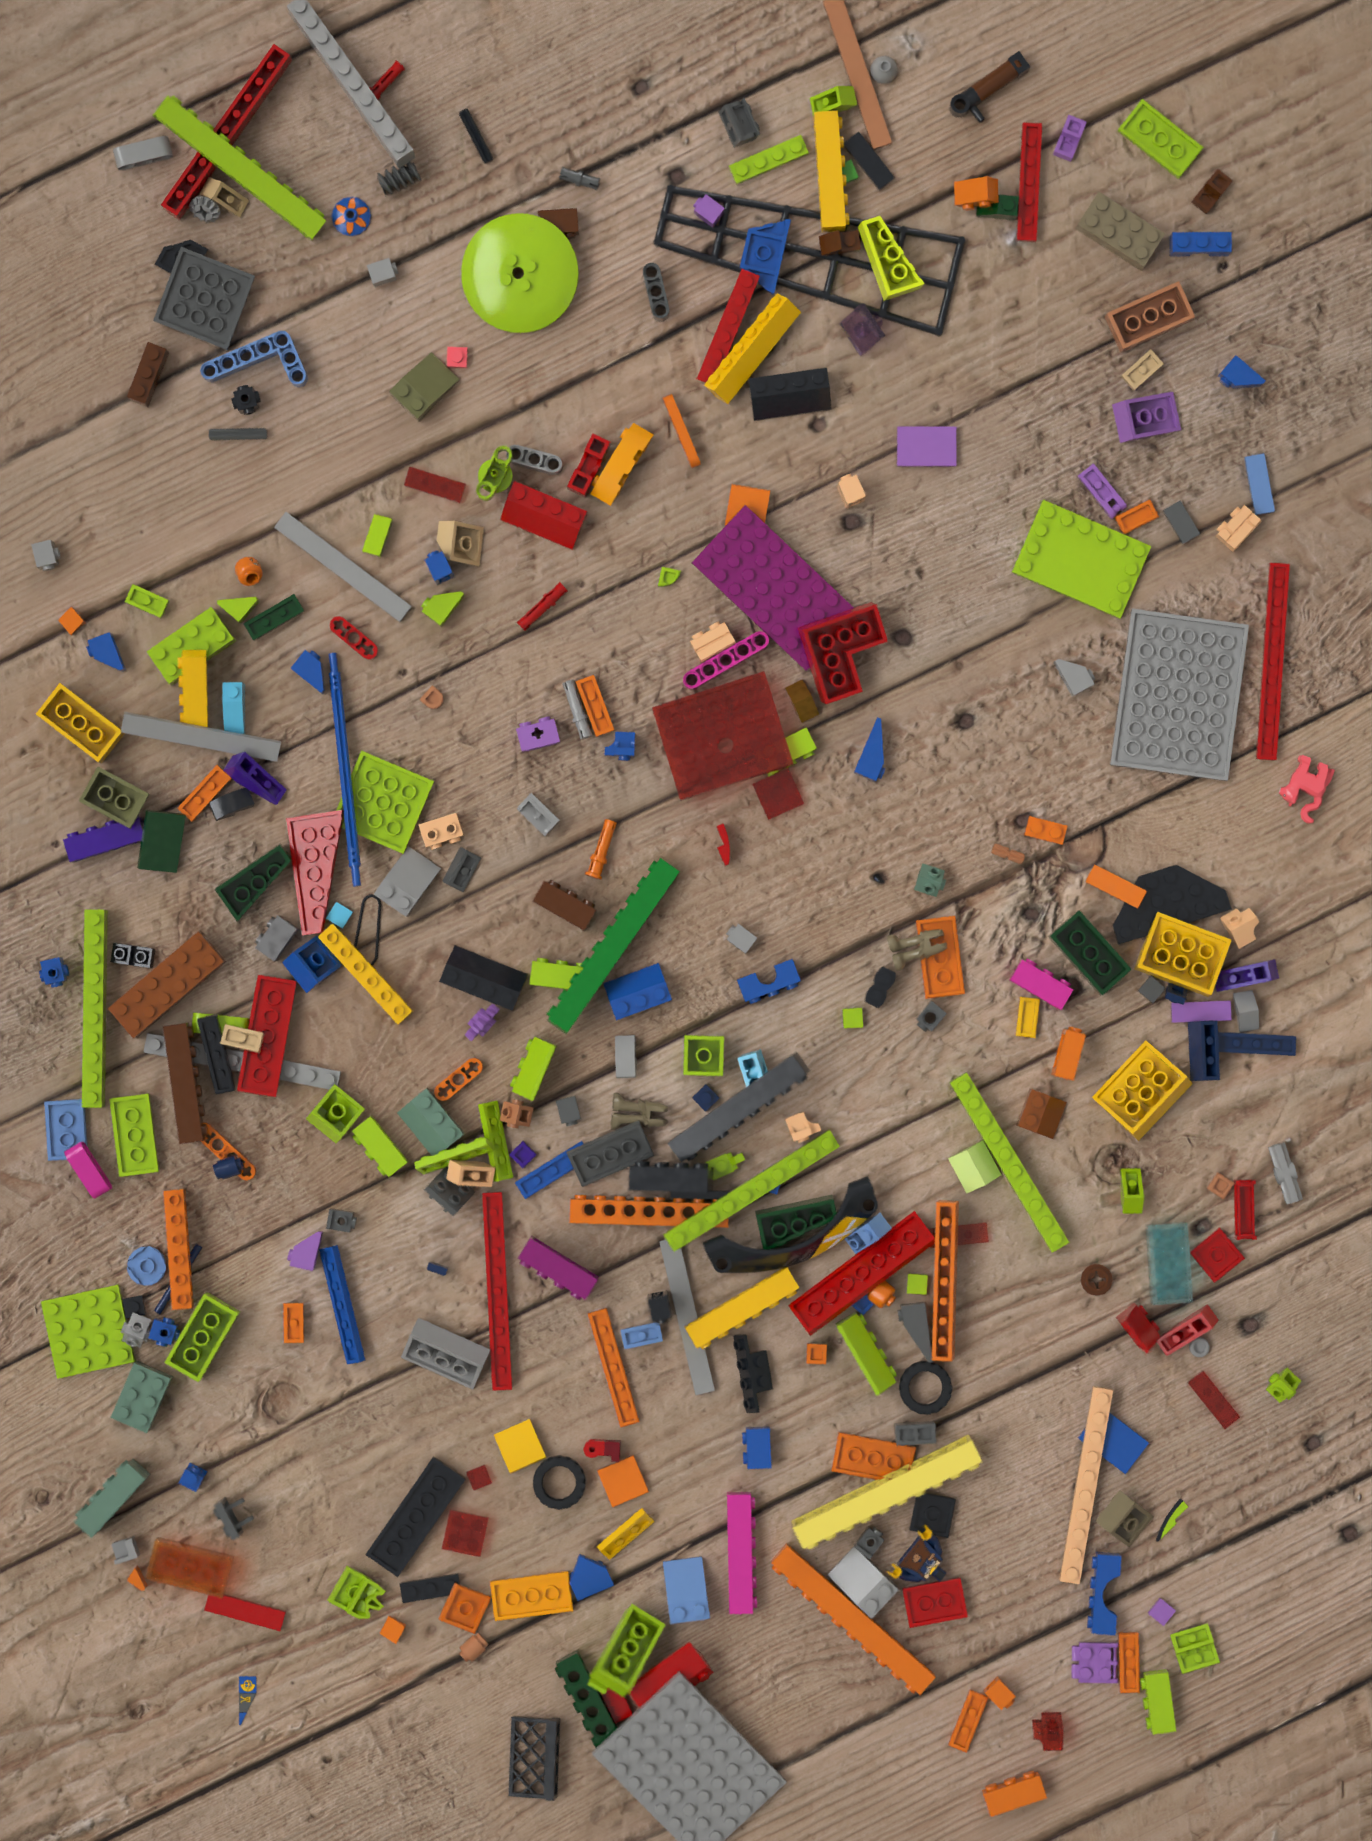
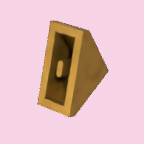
M803 679L785 687L801 723L819 715L812 695Z

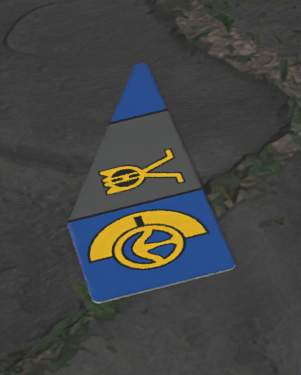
M256 1676L239 1677V1725L242 1724L256 1695Z

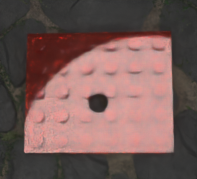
M765 671L652 707L681 801L794 765ZM724 738H728L733 742V749L728 753H723L718 748V744Z

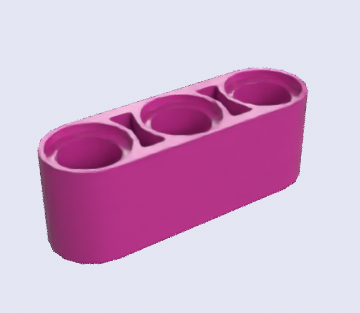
M83 1141L65 1151L68 1162L94 1199L112 1189L106 1174Z

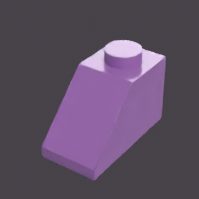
M323 1231L316 1232L289 1250L287 1259L290 1261L289 1266L314 1271Z

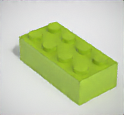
M210 607L146 652L168 684L172 686L179 681V675H182V669H178V657H182V650H206L208 661L232 645L236 640L215 609Z
M208 1292L204 1293L164 1363L200 1382L241 1311Z
M631 1604L623 1613L590 1676L624 1697L633 1687L666 1624Z

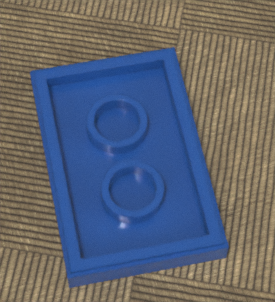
M1109 1412L1102 1457L1126 1474L1149 1442ZM1085 1428L1078 1436V1439H1080L1082 1442L1084 1439Z

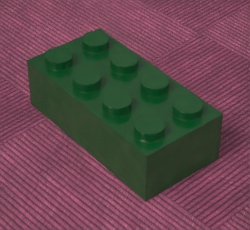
M1077 910L1048 936L1100 996H1103L1132 970L1080 910Z

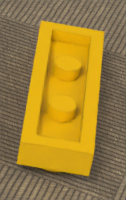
M641 1508L611 1535L605 1538L597 1548L610 1560L655 1521Z

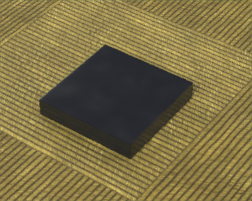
M924 1493L916 1497L909 1530L923 1533L926 1531L924 1525H927L935 1536L949 1538L956 1498L931 1493Z

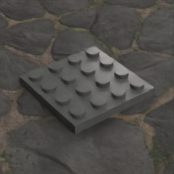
M181 247L153 321L228 350L256 276Z

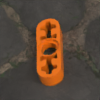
M471 1058L436 1086L434 1090L435 1097L440 1101L450 1099L482 1072V1062L477 1058ZM470 1062H477L479 1064L477 1067L478 1071H471L469 1075L472 1077L468 1079L466 1073L461 1071V1069L464 1067L467 1071L471 1067ZM455 1074H462L464 1076V1083L462 1085H456L453 1082ZM449 1080L456 1090L453 1092L451 1088L447 1091V1097L444 1095L440 1097L439 1088H446L449 1085L446 1081Z

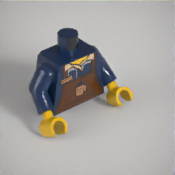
M924 1525L926 1528L925 1532L920 1533L918 1531L919 1536L900 1558L897 1565L891 1564L895 1569L893 1572L887 1571L890 1576L912 1582L927 1581L931 1575L939 1582L944 1578L947 1572L939 1566L943 1561L941 1557L943 1551L939 1539L931 1532L927 1525Z

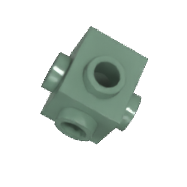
M922 863L914 890L937 897L939 890L943 891L946 879H943L945 870Z

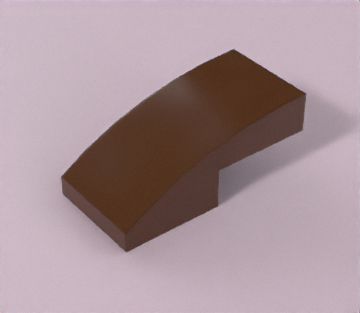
M1217 169L1191 203L1207 214L1233 180Z

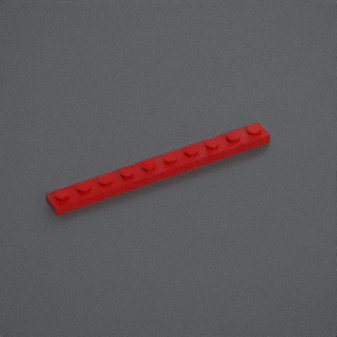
M1269 563L1256 759L1277 760L1290 564Z
M502 1192L482 1193L492 1391L512 1390Z

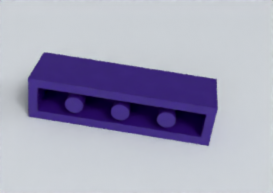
M137 817L131 829L112 820L106 822L105 827L102 828L93 826L87 828L86 832L79 834V832L67 834L68 838L63 839L69 862L74 863L141 842L144 826L141 817Z

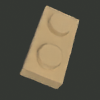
M1150 349L1121 377L1134 391L1164 363Z
M225 1024L220 1044L260 1053L264 1033Z

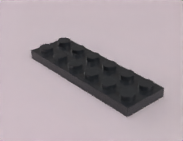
M433 1456L365 1555L398 1577L466 1478Z

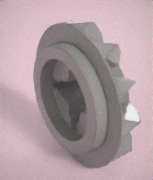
M197 196L189 204V211L194 213L193 217L200 218V221L205 220L206 223L210 221L215 222L220 216L219 206L210 198Z

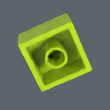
M684 1035L683 1075L723 1076L724 1036Z

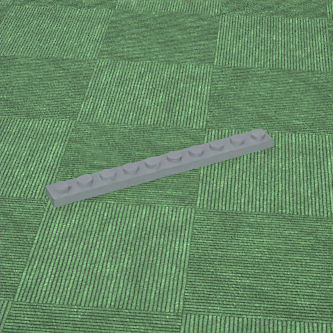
M147 1033L143 1052L167 1057L164 1036ZM192 1042V1046L196 1047L197 1052L194 1062L208 1065L203 1044ZM226 1049L231 1070L240 1072L244 1052ZM283 1060L280 1080L330 1090L334 1084L339 1085L341 1071Z

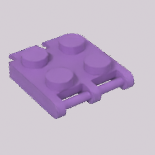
M1079 1642V1646H1072V1661H1079V1664H1072V1679H1078L1079 1683H1118L1116 1665L1119 1662L1117 1660V1647H1119V1643ZM1111 1648H1113V1660H1111Z

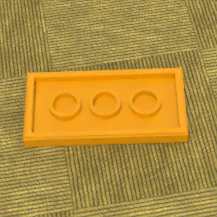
M569 1571L490 1581L495 1621L573 1611Z

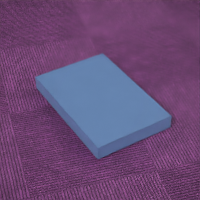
M82 1099L45 1101L48 1161L67 1160L65 1151L81 1141L88 1147L85 1108L82 1107Z

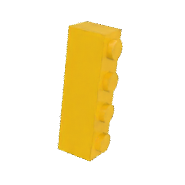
M182 650V657H178V669H182V675H179V687H183V694H179V706H183V712H180V722L208 727L206 650Z

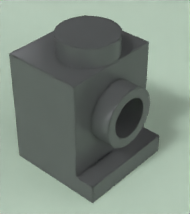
M331 1208L328 1213L326 1229L350 1233L351 1228L355 1229L357 1217H354V1212ZM339 1218L345 1219L344 1225L338 1223Z
M868 1526L854 1543V1548L870 1560L884 1542L883 1533L876 1527L871 1529ZM869 1539L874 1540V1544L871 1546L867 1544Z

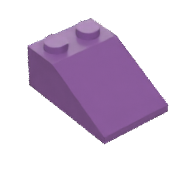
M1173 392L1134 398L1112 404L1120 443L1181 430Z

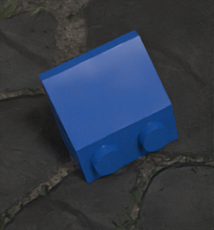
M318 935L299 947L282 962L306 993L342 966L335 955L318 938Z

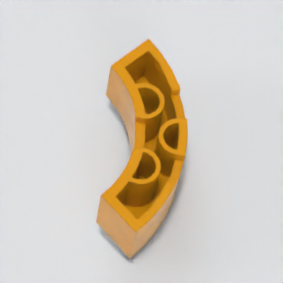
M635 423L629 429L625 428L620 436L622 438L621 442L601 475H597L591 484L594 486L591 495L611 506L618 497L634 465L637 464L647 449L653 434Z

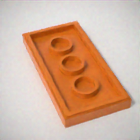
M955 916L916 920L917 935H920V932L925 930H943V936L930 939L931 946L947 943L946 950L927 959L925 957L921 961L925 999L965 994Z
M838 1432L831 1471L881 1480L885 1478L882 1476L896 1471L909 1464L908 1471L911 1470L910 1466L914 1462L916 1446H897L895 1442Z

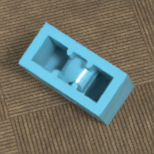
M761 1049L742 1054L737 1058L746 1087L768 1072Z

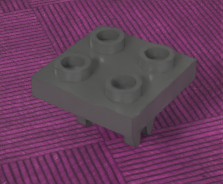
M445 1167L424 1190L430 1195L429 1198L431 1200L432 1198L435 1199L444 1208L443 1211H448L454 1216L476 1191L470 1186L456 1185L447 1180L448 1167Z
M224 1497L214 1505L215 1509L213 1511L216 1518L222 1520L225 1535L227 1538L231 1537L233 1541L244 1532L241 1526L252 1521L254 1517L251 1515L238 1521L232 1508L242 1504L245 1501L244 1498L229 1504L227 1498Z

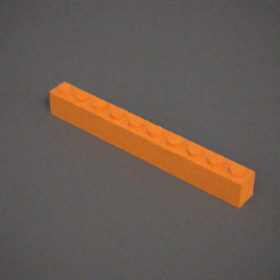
M786 1543L771 1560V1564H773L772 1569L777 1574L781 1575L783 1573L788 1578L787 1582L793 1588L799 1587L803 1591L801 1594L809 1602L813 1600L817 1603L816 1608L824 1615L828 1613L832 1617L831 1621L838 1628L843 1626L847 1630V1636L853 1641L857 1639L861 1642V1648L868 1654L872 1652L877 1657L875 1660L882 1667L887 1665L892 1670L890 1673L898 1681L902 1679L907 1683L905 1687L913 1694L917 1692L921 1695L936 1678L929 1668L877 1622L871 1619L789 1544Z

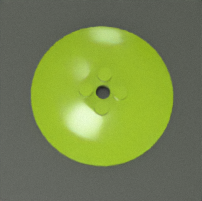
M523 213L498 217L479 229L465 250L461 267L463 290L469 304L477 315L495 328L514 333L534 332L549 326L560 318L568 309L575 296L579 278L577 257L565 234L546 219ZM517 267H521L524 271V275L520 279L515 278L513 275L514 269Z

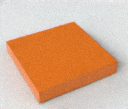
M634 1455L597 1470L612 1507L649 1492Z
M454 1583L438 1619L475 1634L491 1597Z

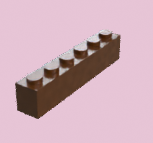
M189 1022L163 1026L179 1144L206 1140L205 1136H208L207 1125L203 1124L202 1116H205V1108L203 1104H200L202 1088L197 1083V1077L200 1076L198 1065H195L194 1062L197 1052L196 1047L192 1046L191 1038H194L193 1027L189 1026Z

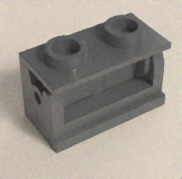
M745 98L741 101L726 104L719 110L718 113L734 148L752 142L760 135L759 125L754 121L751 107Z
M934 1421L894 1423L895 1443L897 1446L936 1443Z

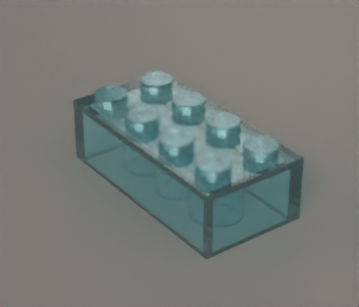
M1188 1223L1145 1224L1150 1303L1153 1305L1192 1303Z

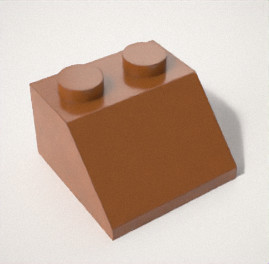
M1029 1089L1016 1126L1053 1139L1067 1102Z

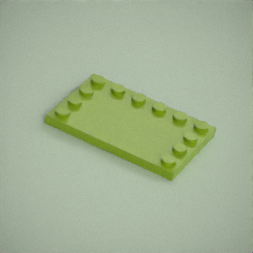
M1042 500L1011 573L1120 619L1151 546Z

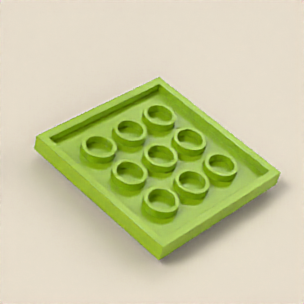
M361 751L351 774L357 835L404 854L434 781ZM342 798L336 811L343 810ZM343 815V821H342V827H341V828H343V829H345L344 815Z
M119 1284L41 1301L57 1379L135 1362L133 1347L122 1341L124 1334L121 1333V1330L127 1319Z

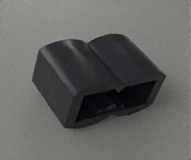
M885 967L879 968L874 976L873 985L869 987L865 994L864 1001L876 1008L881 1007L886 1000L887 990L891 988L895 981L896 973Z

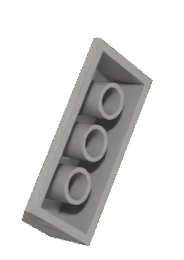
M418 1318L401 1358L473 1389L490 1349Z

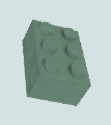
M136 1361L132 1366L110 1418L148 1433L151 1430L173 1376Z

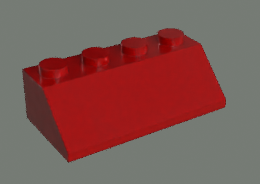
M514 481L500 520L573 550L588 513L586 510Z
M688 1642L638 1678L628 1694L640 1708L679 1671L694 1687L700 1682L706 1681L714 1672L703 1654Z

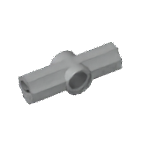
M1285 1143L1268 1147L1274 1165L1273 1172L1277 1183L1280 1184L1286 1204L1302 1200L1297 1182V1172L1293 1162L1290 1160Z

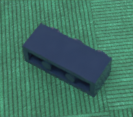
M1218 1021L1188 1022L1190 1081L1220 1080Z

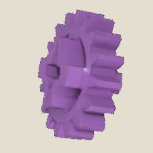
M491 1004L486 1011L481 1008L468 1022L471 1028L466 1032L465 1036L470 1041L474 1040L478 1034L483 1037L496 1023L493 1017L500 1009L494 1004Z

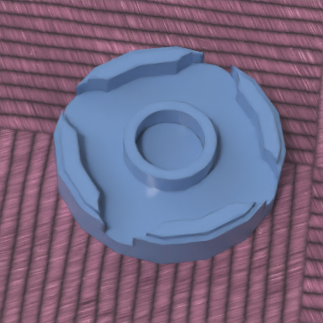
M151 1246L135 1250L129 1256L127 1263V1272L130 1278L137 1284L144 1286L159 1282L164 1277L167 1269V1262L163 1253Z

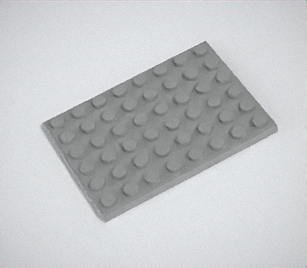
M1131 609L1110 765L1228 781L1249 625Z
M680 1671L592 1752V1755L677 1841H724L787 1783L786 1779Z

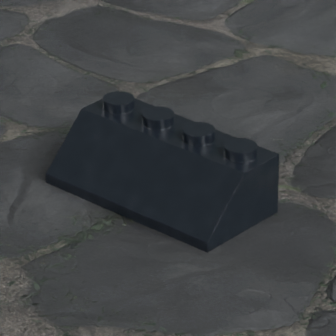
M827 367L749 378L748 384L754 421L832 410Z
M455 945L439 982L514 1011L528 974Z

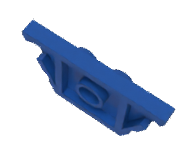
M790 219L766 224L761 227L749 228L741 259L740 269L759 275L758 284L773 295L787 240Z

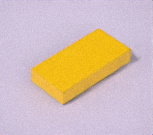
M1020 997L1015 1036L1036 1038L1040 999Z

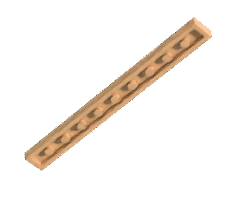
M1092 1387L1059 1578L1061 1582L1080 1584L1113 1394L1112 1389Z

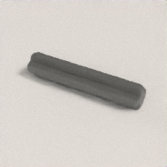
M210 429L209 439H267V429Z

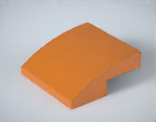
M732 484L725 526L744 505L765 523L770 490Z

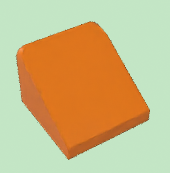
M70 607L58 620L70 635L86 623L73 607Z
M137 1565L127 1580L138 1589L144 1591L148 1585Z
M388 1616L380 1634L397 1644L406 1624Z

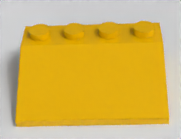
M1157 912L1134 969L1209 997L1213 993L1231 939Z
M1145 1040L1092 1098L1139 1141L1192 1085V1082L1182 1071Z

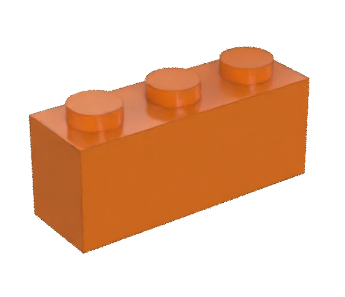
M1028 1771L1023 1774V1777L1017 1779L1015 1777L1007 1778L1004 1780V1783L999 1785L996 1783L989 1784L982 1790L991 1817L1047 1798L1038 1772L1034 1773V1771Z

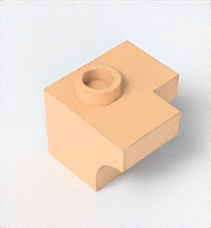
M1250 908L1243 912L1235 909L1220 918L1231 940L1239 949L1256 940L1254 928L1259 923V920Z
M804 1112L785 1118L793 1141L798 1140V1143L808 1140L810 1135L821 1131L819 1123L809 1122Z

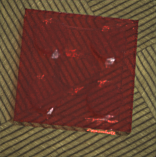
M789 768L752 784L768 820L804 805Z
M450 1509L442 1549L481 1557L489 1517Z

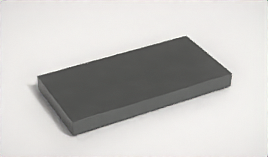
M639 1120L567 1151L569 1160L582 1187L632 1166L635 1162L654 1156Z

